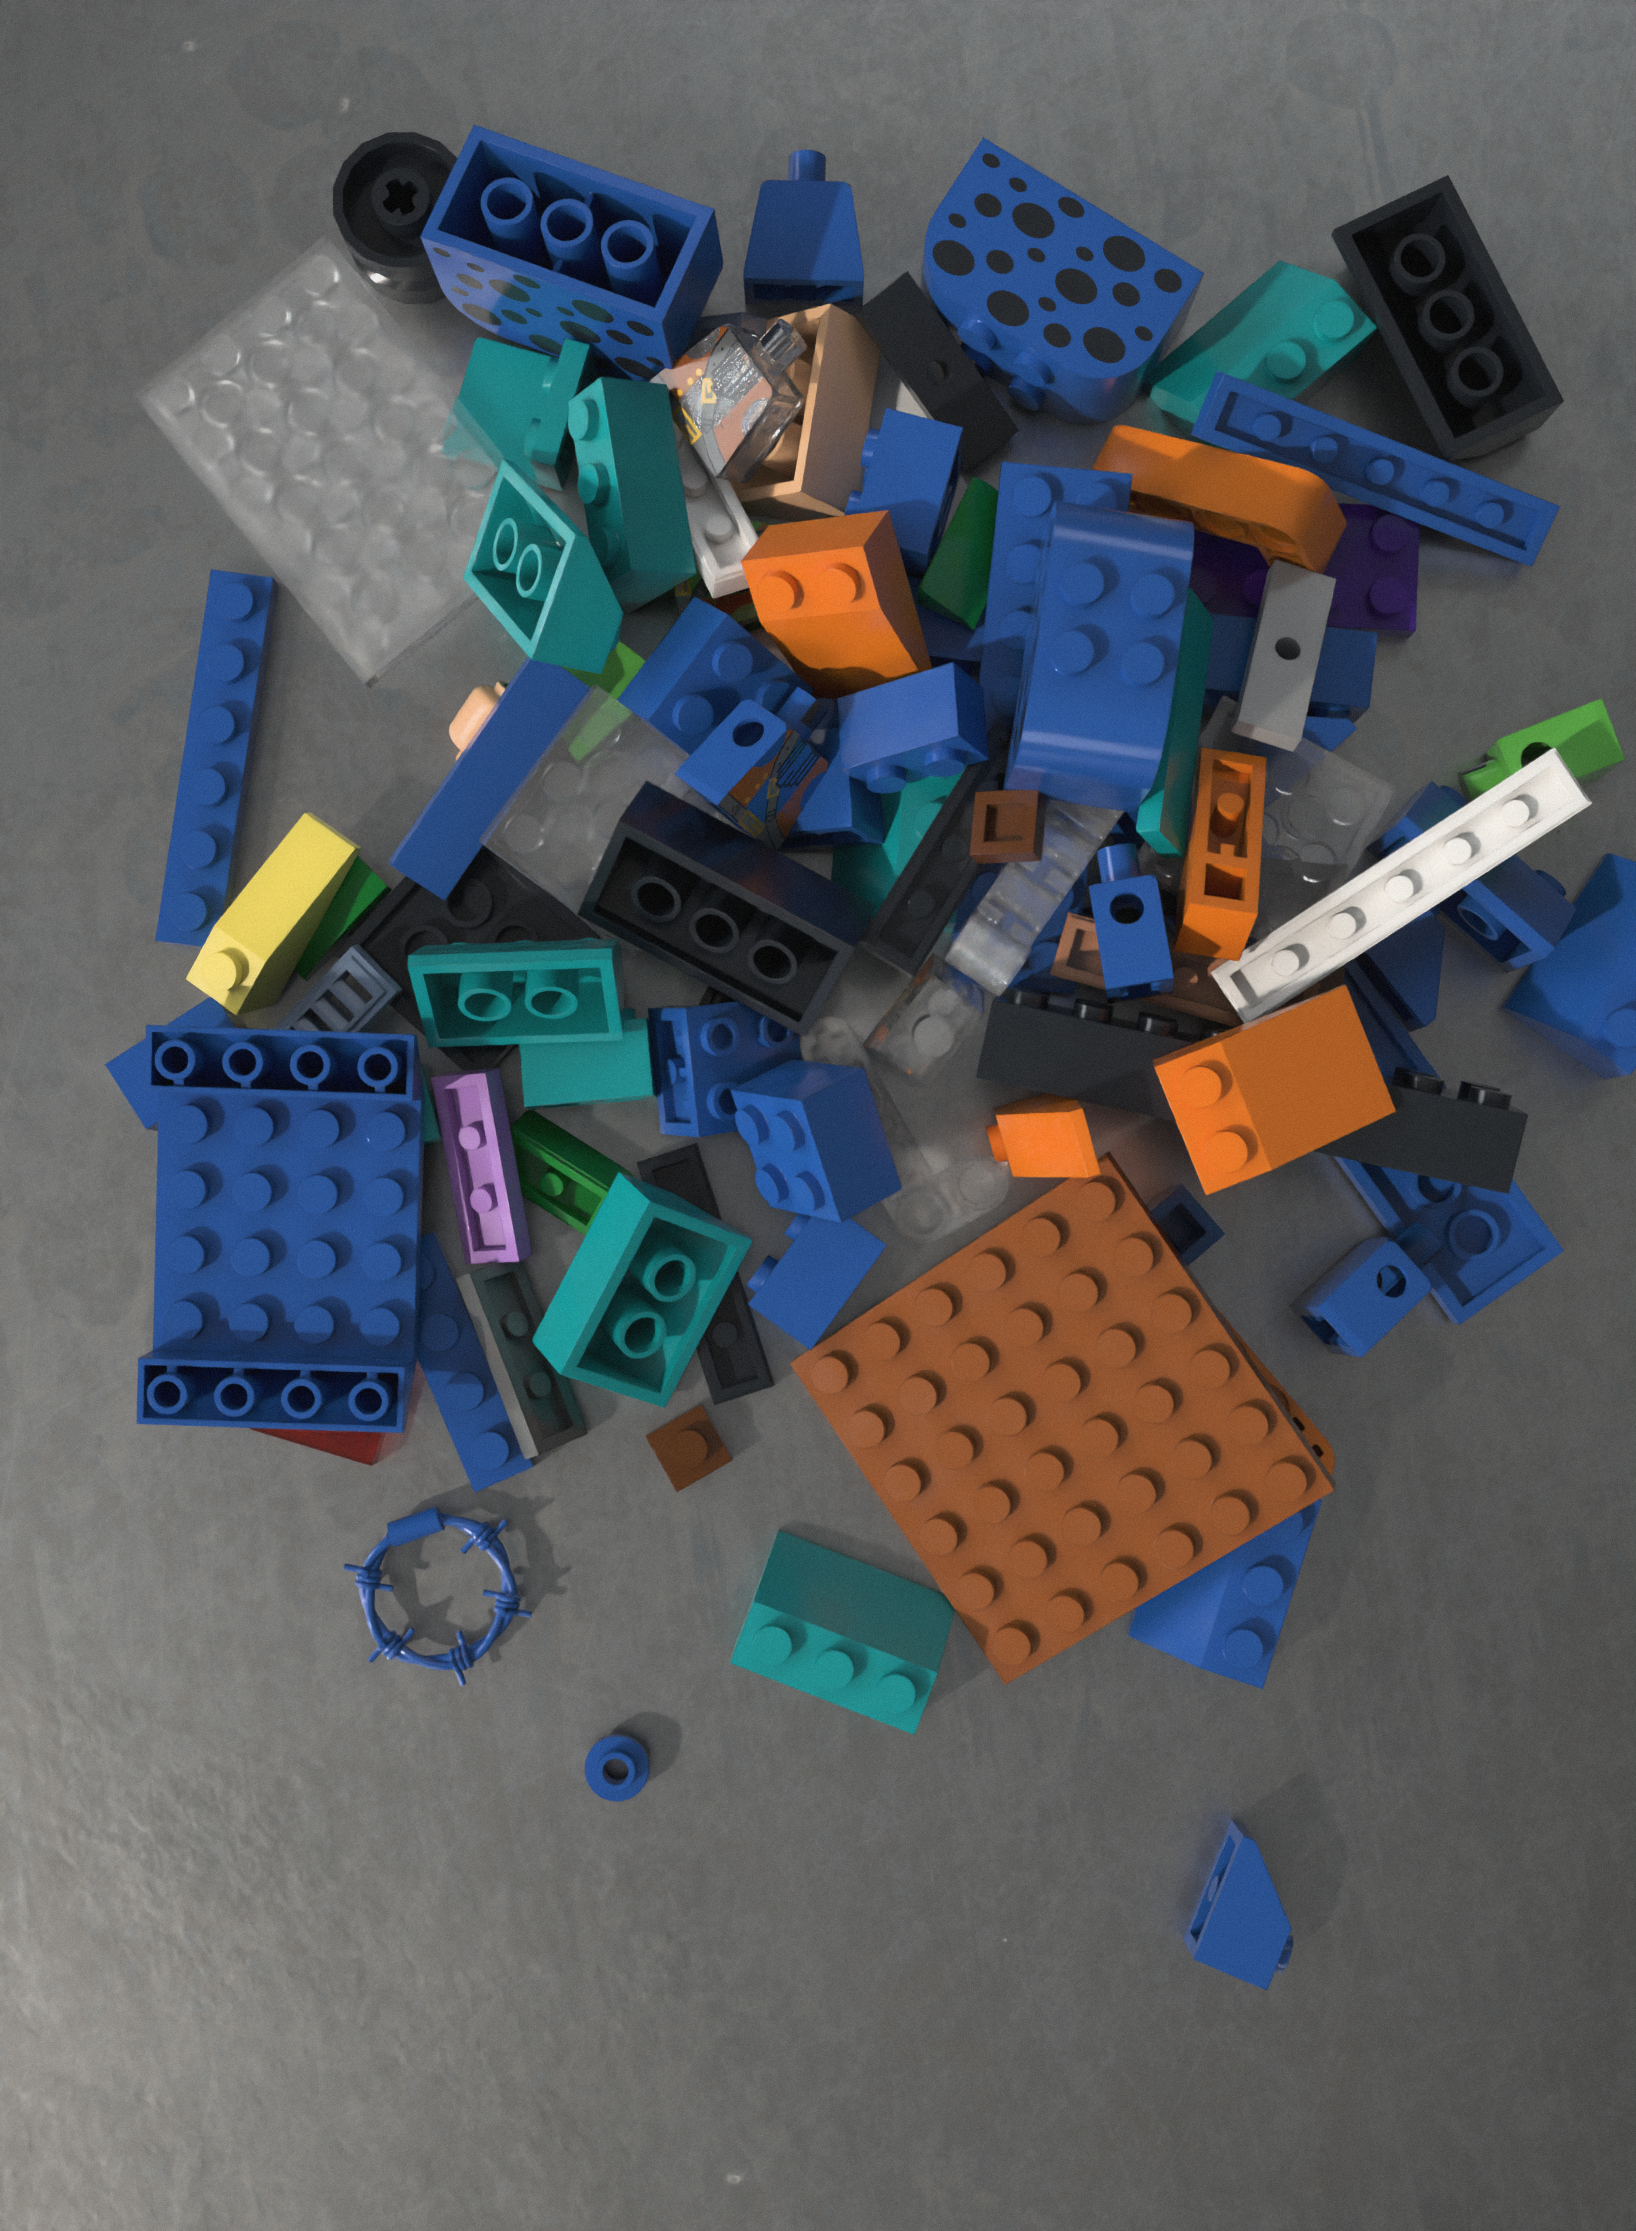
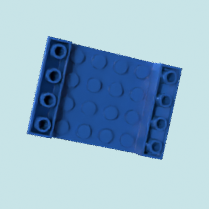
M146 1025L144 1092H159L153 1350L138 1358L137 1424L404 1433L418 1357L425 1093L417 1035Z

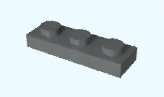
M522 1261L495 1263L456 1278L524 1459L538 1456L588 1434L566 1376L560 1375L531 1341L543 1319V1315Z

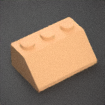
M830 303L766 320V334L778 322L783 332L793 344L777 361L766 350L764 351L761 374L772 388V398L766 397L757 400L749 445L738 446L723 467V471L747 515L792 522L844 516L851 491H859L862 467L860 466L861 455L869 430L880 351L856 317Z

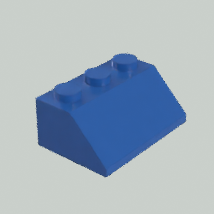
M1431 780L1413 794L1367 845L1366 849L1378 860H1382L1468 802L1454 789L1445 785L1439 787ZM1517 853L1437 904L1439 914L1506 973L1547 958L1555 949L1576 911V908L1564 898L1566 890L1558 880L1542 870H1532L1516 855Z
M1607 853L1602 857L1571 903L1576 908V911L1555 949L1547 958L1528 966L1500 1008L1604 1080L1631 1075L1636 1068V862Z
M1322 1499L1310 1504L1136 1607L1127 1635L1200 1669L1263 1689Z

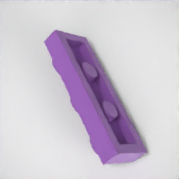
M499 1068L445 1072L431 1077L465 1264L520 1262L532 1255Z

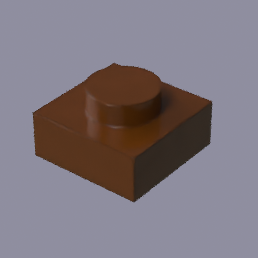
M1038 790L975 792L970 856L979 864L1042 861L1047 797Z
M703 1403L645 1436L676 1492L733 1460L731 1452Z

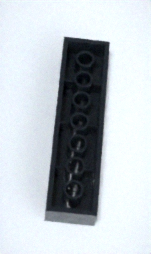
M1013 985L1008 995L998 993L992 1000L976 1078L1176 1121L1154 1068L1153 1060L1228 1030L1203 1025L1201 1035L1198 1036L1178 1031L1179 1024L1177 1019L1139 1011L1137 1022L1112 1017L1114 1006L1076 998L1072 1009L1049 1004L1050 992ZM1396 1066L1394 1077L1382 1075L1396 1112L1314 1150V1152L1509 1194L1528 1114L1510 1104L1512 1095L1500 1092V1088L1461 1080L1459 1091L1443 1088L1445 1081L1435 1078L1434 1074Z

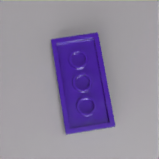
M1338 503L1346 519L1347 526L1323 573L1325 576L1336 579L1326 627L1378 633L1377 636L1409 638L1416 631L1420 524L1373 505ZM1194 530V549L1188 588L1193 590L1209 613L1257 618L1267 573L1270 569L1259 548Z

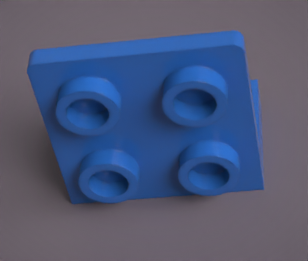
M738 1001L706 1005H669L648 1008L661 1134L705 1137L738 1131L735 1122L737 1109L730 1090L791 1059L802 1061L800 1036L798 1033Z

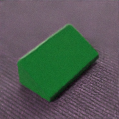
M974 476L921 581L916 601L917 604L973 630L987 602L998 494L995 488Z
M531 1109L527 1110L510 1127L522 1196L586 1236L618 1172L633 1177V1174Z

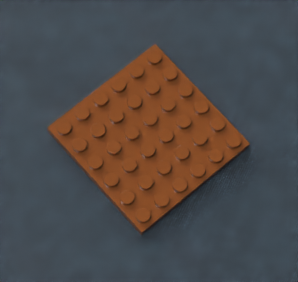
M1110 1151L1097 1158L1101 1174L1088 1178L1069 1177L814 1345L812 1350L808 1349L790 1362V1365L1005 1685L1335 1490V1481Z

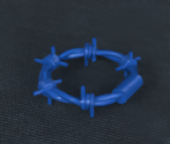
M434 1506L387 1523V1534L372 1549L363 1566L345 1563L344 1570L358 1572L355 1585L359 1587L360 1599L366 1612L368 1628L378 1643V1647L368 1657L371 1663L382 1652L384 1656H387L388 1660L395 1658L405 1663L421 1665L433 1670H454L460 1686H463L467 1683L462 1670L473 1668L474 1662L489 1650L494 1641L508 1627L513 1616L518 1615L531 1618L532 1611L518 1609L521 1596L517 1594V1585L510 1569L508 1554L504 1545L497 1537L508 1524V1521L503 1519L494 1529L493 1526H489L488 1522L482 1524L473 1519L453 1516L441 1512L438 1506ZM445 1526H454L471 1536L461 1548L462 1553L466 1554L475 1543V1546L480 1547L481 1551L487 1550L501 1570V1592L485 1589L483 1591V1596L497 1598L495 1600L496 1605L494 1606V1611L497 1613L488 1634L469 1646L466 1644L463 1632L460 1630L456 1632L460 1646L450 1648L449 1652L445 1654L421 1655L405 1645L416 1632L414 1628L411 1627L401 1639V1635L397 1634L395 1630L390 1632L375 1610V1590L392 1592L394 1587L393 1585L379 1583L383 1574L380 1566L391 1545L398 1547L443 1531Z

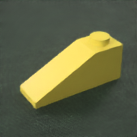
M312 812L304 813L214 925L186 980L235 1015L274 1006L361 847Z

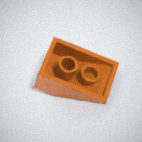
M889 510L769 525L741 560L760 623L795 673L814 689L811 693V696L814 698L837 700L847 695L932 669Z
M1345 984L1153 1060L1154 1068L1205 1195L1276 1169L1396 1112Z

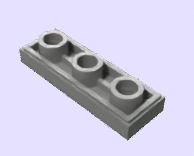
M1276 559L1267 573L1232 723V733L1292 752L1300 743L1334 593L1335 578Z

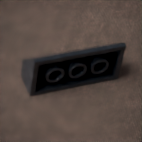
M1449 175L1333 230L1331 236L1445 460L1485 455L1539 429L1564 402Z
M646 780L618 820L577 915L799 1035L806 1037L856 949L877 905Z

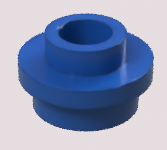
M623 1734L609 1735L597 1741L590 1749L585 1761V1777L592 1791L599 1797L614 1802L625 1801L637 1795L646 1784L650 1770L649 1758L644 1747L636 1739ZM611 1759H620L626 1763L629 1773L623 1779H612L605 1771V1764Z

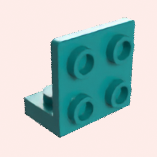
M477 338L474 342L443 447L445 457L448 460L498 473L503 458L515 461L536 484L563 491L575 452L574 439L571 437L568 429V402L595 382L597 377L590 345L565 338L558 359L486 338Z

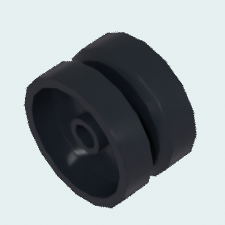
M416 132L385 133L362 143L343 162L333 185V216L361 276L380 295L403 304H432L446 298L439 285L420 236L458 158L440 141Z

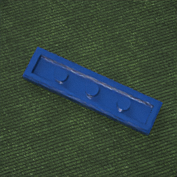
M528 656L389 859L390 866L445 901L590 687L561 666L531 660Z

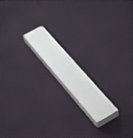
M1554 747L1244 949L1240 961L1228 960L1210 973L1244 1024L1266 1016L1591 805L1592 802Z

